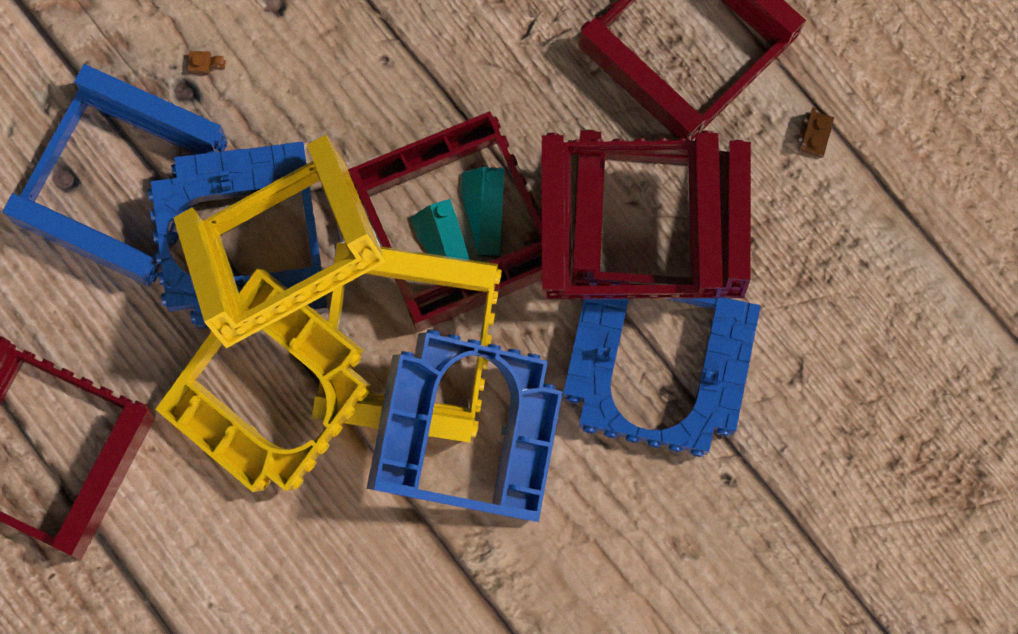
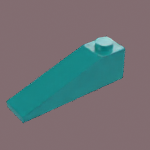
M481 167L462 172L461 196L479 256L500 257L504 168Z
M451 199L431 204L410 217L417 239L429 254L470 260Z

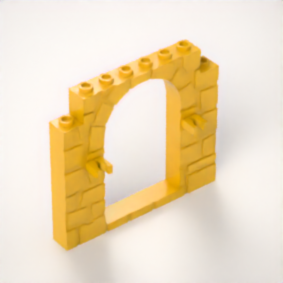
M256 269L239 293L244 311L246 312L288 288L266 270ZM308 305L262 330L311 369L323 385L327 401L326 415L323 422L325 428L316 439H312L294 449L278 447L261 436L255 427L248 425L196 381L197 377H199L222 345L213 332L209 334L155 409L252 492L265 490L271 480L284 491L298 489L304 481L302 479L304 474L310 472L315 467L317 457L325 453L329 448L330 444L328 442L332 437H336L343 428L341 426L342 423L356 411L355 405L358 401H363L369 393L368 388L371 384L351 369L361 361L362 357L360 355L364 350Z

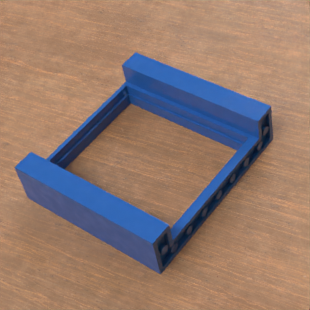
M84 64L74 81L79 90L22 193L20 196L12 193L2 213L13 224L150 287L151 283L157 280L159 276L158 270L161 264H157L156 253L154 256H151L36 203L35 200L87 106L93 107L196 155L225 151L228 141L221 125ZM196 204L190 206V207L187 208L186 210L190 209L191 207L194 208V207L196 206ZM175 222L168 239L169 249L179 238Z

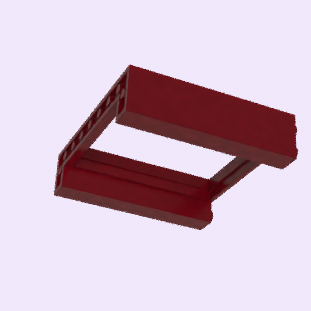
M620 0L618 3L615 1L608 8L609 12L604 16L600 15L598 19L595 17L591 22H585L580 28L581 33L578 47L677 139L689 138L694 140L696 133L703 131L799 37L806 19L784 0H722L772 47L703 115L695 110L608 29L636 0Z
M490 111L348 169L380 246L392 248L370 196L497 144L541 241L489 262L498 264V269L502 270L500 283L495 284L494 291L498 292L497 299L542 280V214L540 210L536 211L533 205L535 203L534 196L531 191L527 192L525 184H527L523 173H519L516 168L518 165L514 154L509 153L507 149L509 147L508 140L499 131L501 128L499 120L496 116L493 117ZM394 278L417 333L486 303L487 292L443 285H434L412 295L406 280Z
M710 130L696 133L695 140L678 138L676 141H668L667 138H657L655 141H646L644 138H637L633 141H625L624 139L617 138L612 141L592 139L590 142H581L579 139L564 142V135H559V133L555 132L542 135L543 300L720 297L723 286L718 133H713ZM687 153L690 285L572 286L571 155Z
M580 130L579 140L581 142H590L592 139H601L602 132ZM730 140L727 151H719L723 286L720 297L744 299L751 280V142ZM687 153L577 155L571 270L572 286L690 285V278L600 272L605 159L688 165Z
M0 336V405L23 363H26L123 409L56 538L0 511V522L82 560L156 417L151 413L152 410L146 404L137 400L135 403H132L131 399L123 395L117 398L112 395V390L104 386L98 389L92 386L94 382L85 377H81L79 380L73 377L75 373L68 369L62 368L60 371L54 368L55 364L43 358L41 362L35 359V354L25 349L23 352L16 350V345Z

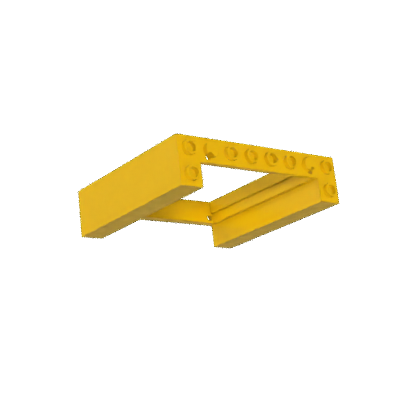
M326 134L307 144L313 161L211 217L202 220L193 207L173 217L204 322L226 348L386 262L345 162ZM320 181L349 256L245 312L220 235Z
M344 241L337 242L334 264L349 256ZM380 246L386 262L365 274L487 292L480 345L488 347V344H491L492 335H488L489 326L494 325L495 313H491L492 304L496 305L498 292L494 290L495 284L500 283L502 270L498 269V264ZM345 284L333 290L328 322L338 330ZM477 356L470 407L434 403L428 436L469 443L472 437H476L479 421H475L476 412L480 413L482 400L478 399L479 391H484L485 378H481L482 370H487L488 360ZM320 381L319 391L314 400L312 418L324 420L327 401L323 385ZM369 392L363 401H358L354 407L356 409L354 414L349 419H345L343 423L379 429L385 394Z

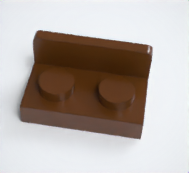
M812 107L810 112L805 113L802 124L806 126L804 132L800 131L797 143L800 144V152L823 158L835 117L816 112L817 108Z

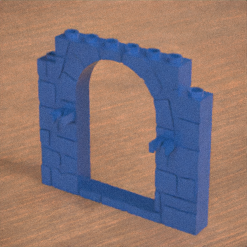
M303 141L174 157L175 164L171 165L172 176L177 178L151 181L148 197L149 201H153L154 209H150L151 220L156 222L157 230H153L154 242L159 243L160 250L156 251L157 264L162 266V272H158L160 285H164L165 293H161L162 305L167 306L169 312L194 309V311H190L192 324H196L197 329L209 328L204 322L191 275L184 272L176 264L169 251L168 239L174 224L173 217L200 202L249 196L306 165ZM310 186L302 190L301 193L312 267L269 273L288 289L322 271ZM252 275L234 277L239 293ZM326 295L307 305L317 313L327 312Z
M725 297L668 299L714 309L693 410L682 422L673 427L663 430H648L637 427L625 419L615 406L611 395V379L628 299H584L563 397L567 398L566 401L575 404H579L580 401L584 402L579 427L583 428L582 431L595 434L596 431L603 432L604 436L609 438H617V436L626 437L625 440L632 443H638L640 440L647 442L648 446L660 448V445L669 447L668 450L673 452L690 451V455L696 457L708 455L713 431H717V434L729 437L730 434L734 435L737 429L761 305Z
M427 329L425 333H418L415 354L401 351V354L392 355L366 489L539 522L563 392L555 390L554 385L544 384L548 361L541 360V356L528 353L527 356L520 355L521 351L516 349L503 351L499 345L488 344V347L480 345L481 341L468 339L467 342L461 341V337L448 334L447 337L440 336V332ZM470 355L479 356L491 361L505 376L510 391L509 417L507 419V426H503L501 435H505L492 504L418 489L438 384L445 371L454 362Z

